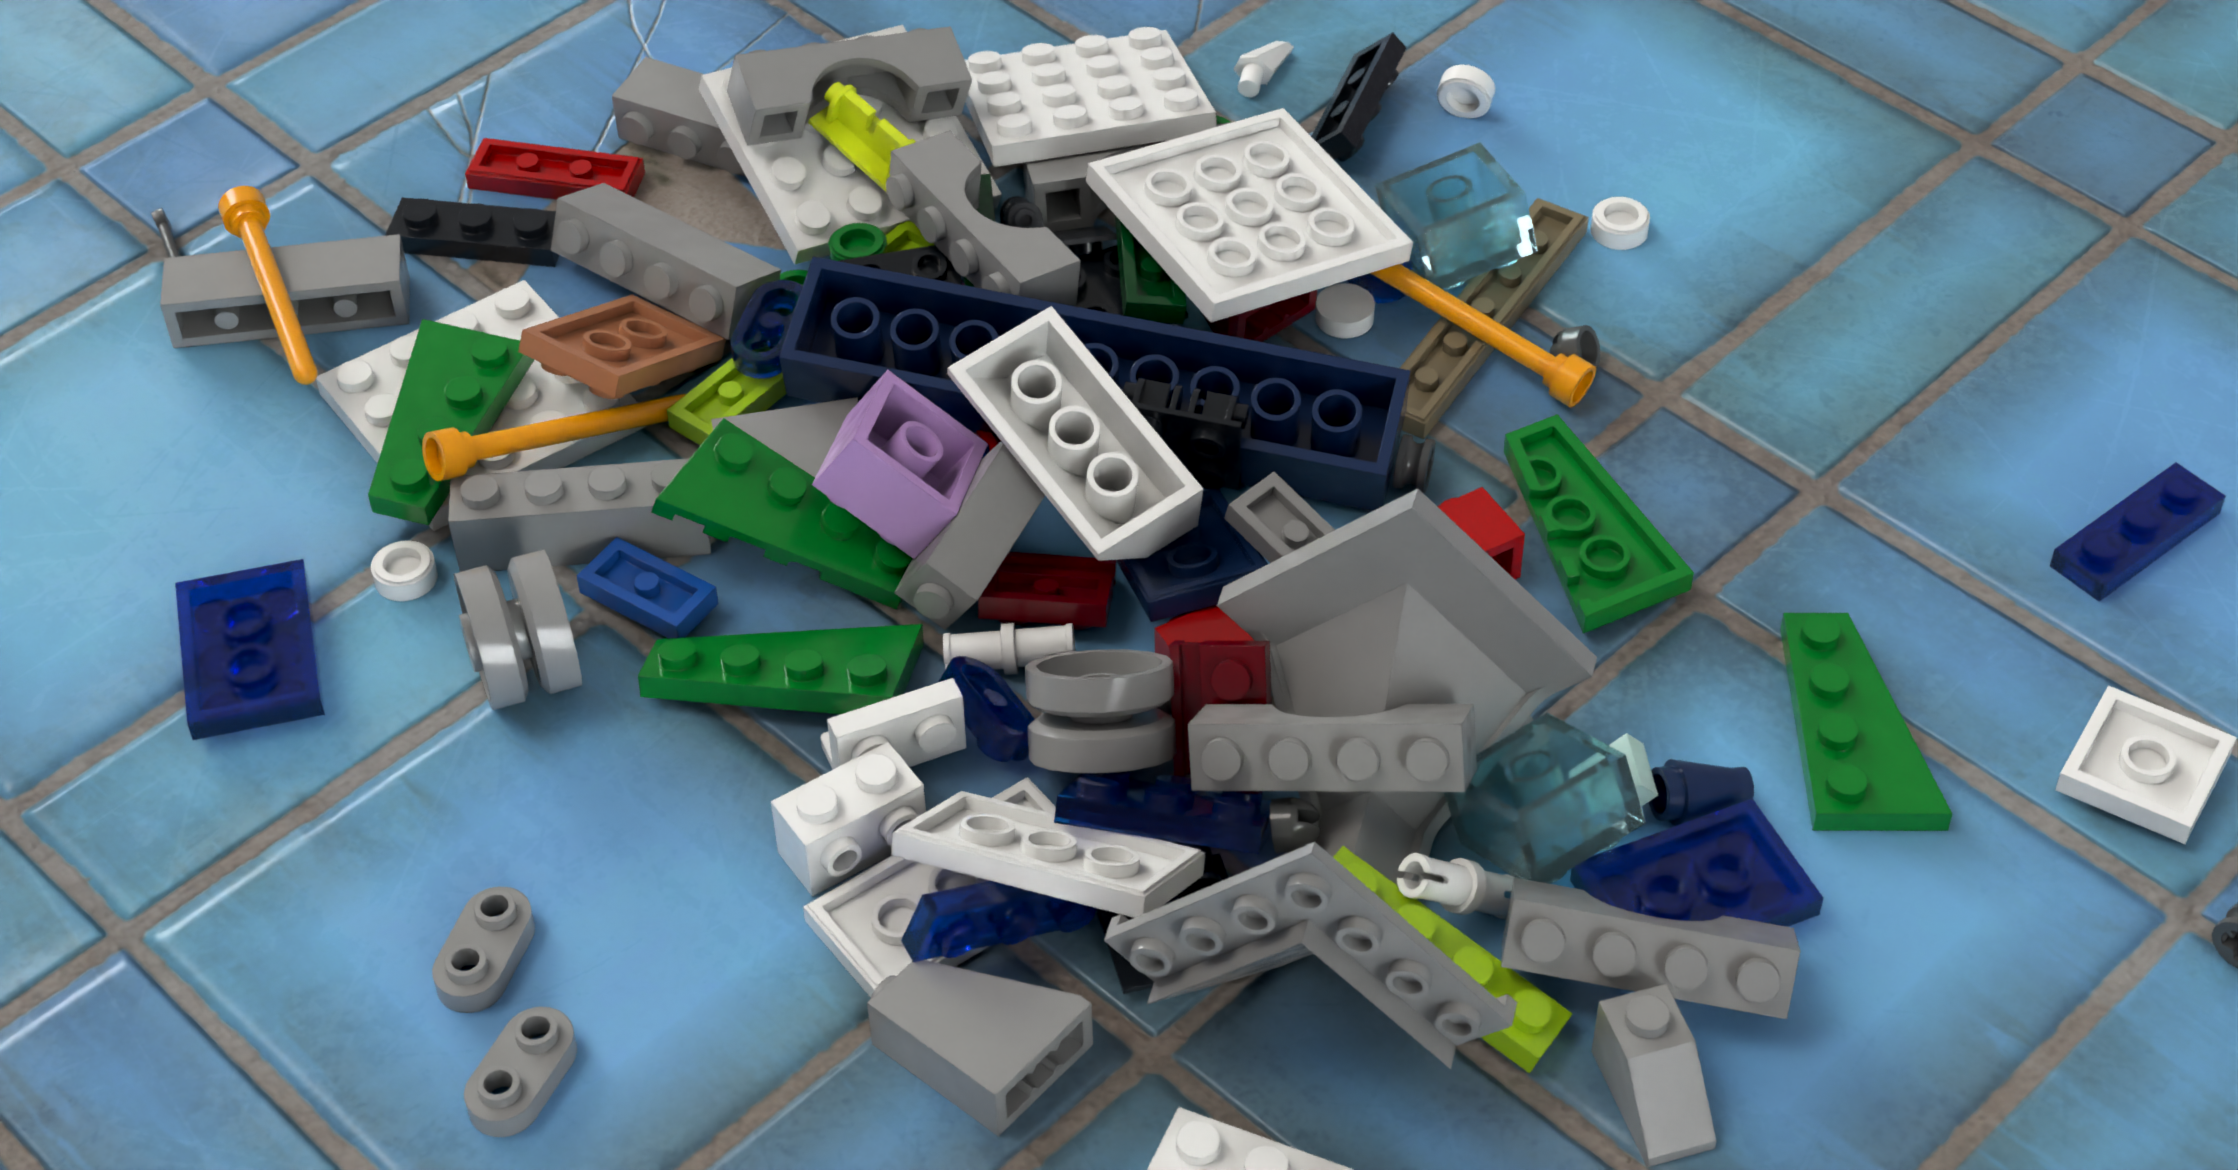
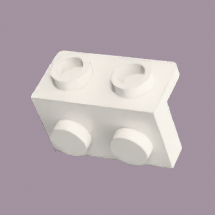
M951 678L827 719L828 731L821 735V746L832 769L886 742H889L905 763L912 767L967 748L963 696L954 679Z

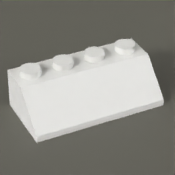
M1052 306L947 368L948 376L1098 561L1147 558L1198 526L1204 489Z

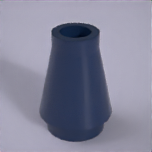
M1669 759L1663 767H1655L1651 770L1658 796L1649 801L1651 812L1658 821H1669L1673 826L1678 827L1733 808L1748 807L1753 801L1754 783L1751 773L1746 767L1731 768Z

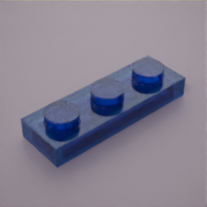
M2175 462L2055 548L2050 567L2100 602L2219 515L2226 496Z
M987 881L923 894L901 942L913 962L940 956L954 958L963 955L969 950L1000 943L1014 945L1032 936L1055 931L1065 933L1076 931L1092 920L1096 913V908Z

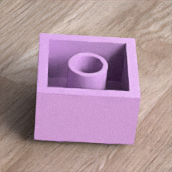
M887 370L846 416L812 485L824 493L835 505L846 509L875 530L883 540L897 546L915 559L957 515L988 443L891 371Z

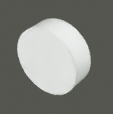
M1455 65L1448 68L1443 73L1437 89V99L1440 105L1452 115L1462 118L1483 116L1489 110L1495 94V84L1491 77L1483 70L1470 65Z
M1612 197L1599 202L1593 209L1591 234L1599 244L1615 250L1633 249L1644 243L1648 236L1649 211L1643 204L1631 198Z
M1342 283L1329 286L1322 290L1317 297L1316 323L1323 332L1333 337L1348 339L1361 336L1369 331L1374 323L1375 301L1369 291L1358 285Z
M416 541L391 543L379 550L371 562V572L377 591L383 597L393 601H410L425 595L434 587L438 578L432 551L426 545Z

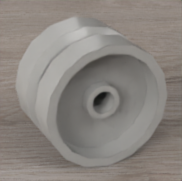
M545 549L510 559L507 572L513 597L512 600L506 601L496 572L487 565L453 574L462 614L458 616L468 655L474 672H479L492 710L525 702L529 689L523 660L530 658L540 687L549 694L582 686V675L572 631L558 583Z
M1098 649L1049 655L1033 660L1025 667L1026 700L1031 706L1046 712L1028 725L1029 759L1035 766L1052 771L1070 773L1123 772L1160 765L1172 760L1177 753L1175 719L1157 708L1168 702L1174 695L1173 661L1168 656L1149 651Z

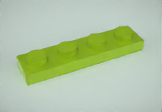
M1342 846L1333 856L1335 860L1495 998L1508 994L1517 1002L1511 1027L1480 1038L1530 1074L1573 1013L1513 969L1501 967L1499 959L1417 899L1404 896L1399 891L1398 885Z

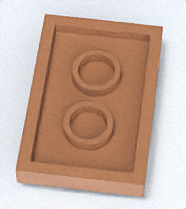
M629 295L523 329L518 352L540 362L541 367L549 373L569 376L588 385L589 391L594 395L607 399H620L625 394L648 386L658 385L661 381L684 373H692L697 368L722 360L726 339L635 295Z

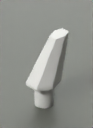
M1275 41L1241 55L1234 67V71L1240 77L1238 84L1240 94L1245 97H1255L1259 93L1261 84H1268L1273 74L1290 55L1294 46L1288 42Z

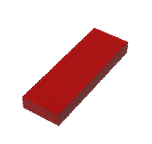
M483 138L465 172L469 189L554 200L601 183H605L634 197L645 175L643 158Z

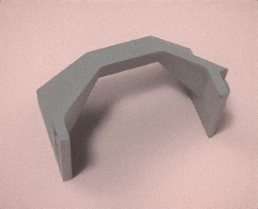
M1417 488L1224 586L1217 606L1246 631L1254 641H1270L1271 690L1276 709L1282 712L1309 717H1348L1384 712L1405 704H1474L1477 771L1465 792L1298 791L1300 798L1313 804L1320 813L1319 820L1313 823L1321 828L1319 837L1315 842L1131 920H1128L1122 914L1111 918L1104 941L1126 958L1136 970L1154 981L1147 1005L1281 967L1315 954L1450 1069L1457 1045L1512 1026L1517 1002L1512 997L1506 994L1495 998L1335 860L1333 856L1344 846L1396 885L1397 878L1418 882V875L1398 871L1403 859L1412 853H1421L1429 857L1432 843L1440 828L1533 711L1549 696L1593 677L1597 656Z

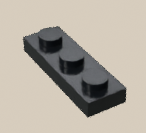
M1393 32L1354 54L1311 136L1333 160L1346 161L1362 147L1365 142V138L1362 135L1368 123L1380 112L1382 108L1380 100L1385 90L1398 77L1399 72L1396 68L1407 47Z
M402 197L385 236L400 234L404 253L549 267H555L560 256L551 251L556 211L535 208L526 209Z

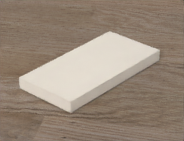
M1028 777L992 797L993 799L1064 816ZM892 855L803 906L805 922L871 998L876 987L885 978L892 975L897 976L915 958L956 967L1066 900Z
M964 791L958 792L901 826L892 835L891 855L1133 918L1163 906L1204 874L1205 853L1201 852L1200 849Z

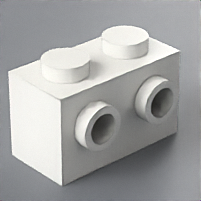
M889 742L771 801L778 853L812 897L891 856L893 832L926 812L924 784Z

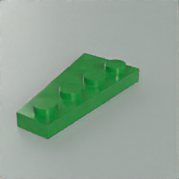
M422 319L368 492L373 513L429 526L450 493L451 479L436 481L430 476L423 459V437L427 432L450 427L456 428L459 432L466 431L471 436L488 433L534 362V359L518 352L520 340Z
M1558 414L1505 434L1503 452L1583 634L1691 590L1694 575L1691 568Z
M724 418L659 494L653 505L651 513L673 521L676 514L704 525L702 533L724 542H728L731 536L765 550L763 557L787 566L789 562H797L819 571L820 580L893 609H897L903 601L894 592L912 557L897 546L883 540L875 530L846 509L831 502L824 493L812 485L815 477Z
M1783 613L1780 632L1812 831H1948L1952 812L1849 613Z
M910 624L657 639L638 674L640 697L844 714L904 694L924 646L923 625Z

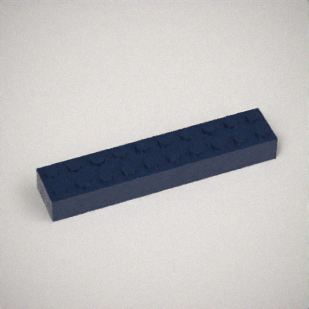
M812 257L779 356L787 396L821 403L858 397L859 402L880 377L889 370L971 432L976 433L979 430L992 433L994 437H998L948 376L947 368L1052 306L1122 391L1126 381L1137 383L1139 378H1146L1147 380L1171 384V392L1166 408L1170 406L1176 385L1183 386L1181 411L1188 412L1194 388L1202 389L1199 414H1202L1208 391L1238 396V403L1250 405L1245 430L1242 429L1241 485L1253 487L1272 472H1275L1300 497L1371 511L1385 505L1407 409L1411 370Z

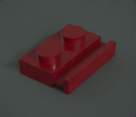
M1009 552L978 599V618L994 619L1004 624L1014 623L1015 625H1022L1028 622L1061 625L1073 623L1074 630H1083L1090 627L1106 628L1113 598V586L1116 584L1117 560L1098 561L1093 557Z
M1175 640L1169 645V656L1173 661L1174 695L1171 698L1172 718L1175 719L1177 753L1173 757L1174 776L1184 777L1186 774H1191L1188 723L1206 704H1272L1270 641L1204 640L1203 642H1185V640Z

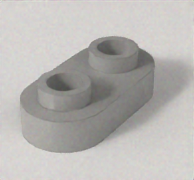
M492 887L477 893L465 905L438 954L432 969L438 997L447 1008L461 1013L478 1012L492 1006L503 995L535 933V922L531 905L522 892L510 887ZM475 965V967L470 970L460 971V969L464 966Z
M534 1007L518 1013L505 1026L465 1086L464 1099L469 1118L478 1131L493 1137L512 1136L525 1130L537 1118L576 1058L577 1043L573 1026L564 1013L550 1007ZM538 1035H545L539 1039H531ZM499 1087L510 1088L502 1094H491L493 1090Z

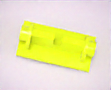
M836 82L827 90L824 96L829 105L812 116L808 123L887 192L886 181L890 177L891 151L916 141L905 137L885 118L880 120L876 117V110L857 94V89L853 85L844 86L842 83Z

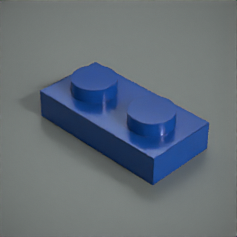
M618 537L577 575L581 594L667 638H685L719 604L716 586Z

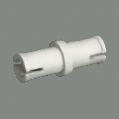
M1014 623L1001 624L999 631L943 634V655L947 675L954 674L955 672L1004 669L1005 675L1018 674L1019 667H1026L1033 660L1049 655L1076 651L1073 623H1067L1062 626L1016 629Z
M1412 853L1401 862L1398 871L1419 876L1418 882L1397 878L1399 891L1404 896L1412 899L1420 898L1438 902L1446 911L1459 915H1467L1478 911L1506 920L1510 899L1504 897V892L1511 893L1515 876L1484 871L1478 862L1464 858L1452 859L1450 862L1430 858L1421 853Z

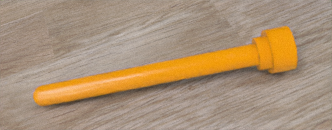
M252 186L234 187L223 194L218 204L223 224L229 233L241 238L294 379L302 385L311 384L316 380L318 371L265 234V229L270 220V211L265 198L257 188Z
M1401 264L1370 273L1542 376V383L1549 388V395L1570 408L1576 406L1589 390L1596 374V366L1576 354L1567 357L1560 353L1555 357Z
M678 394L471 436L466 431L459 432L454 427L430 431L424 435L422 442L424 463L428 473L436 481L461 477L466 474L469 468H473L476 465L477 460L667 422V409L686 394Z

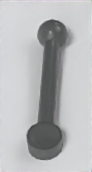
M163 208L151 212L153 220L159 229L168 258L179 257L180 254L171 231L172 227Z

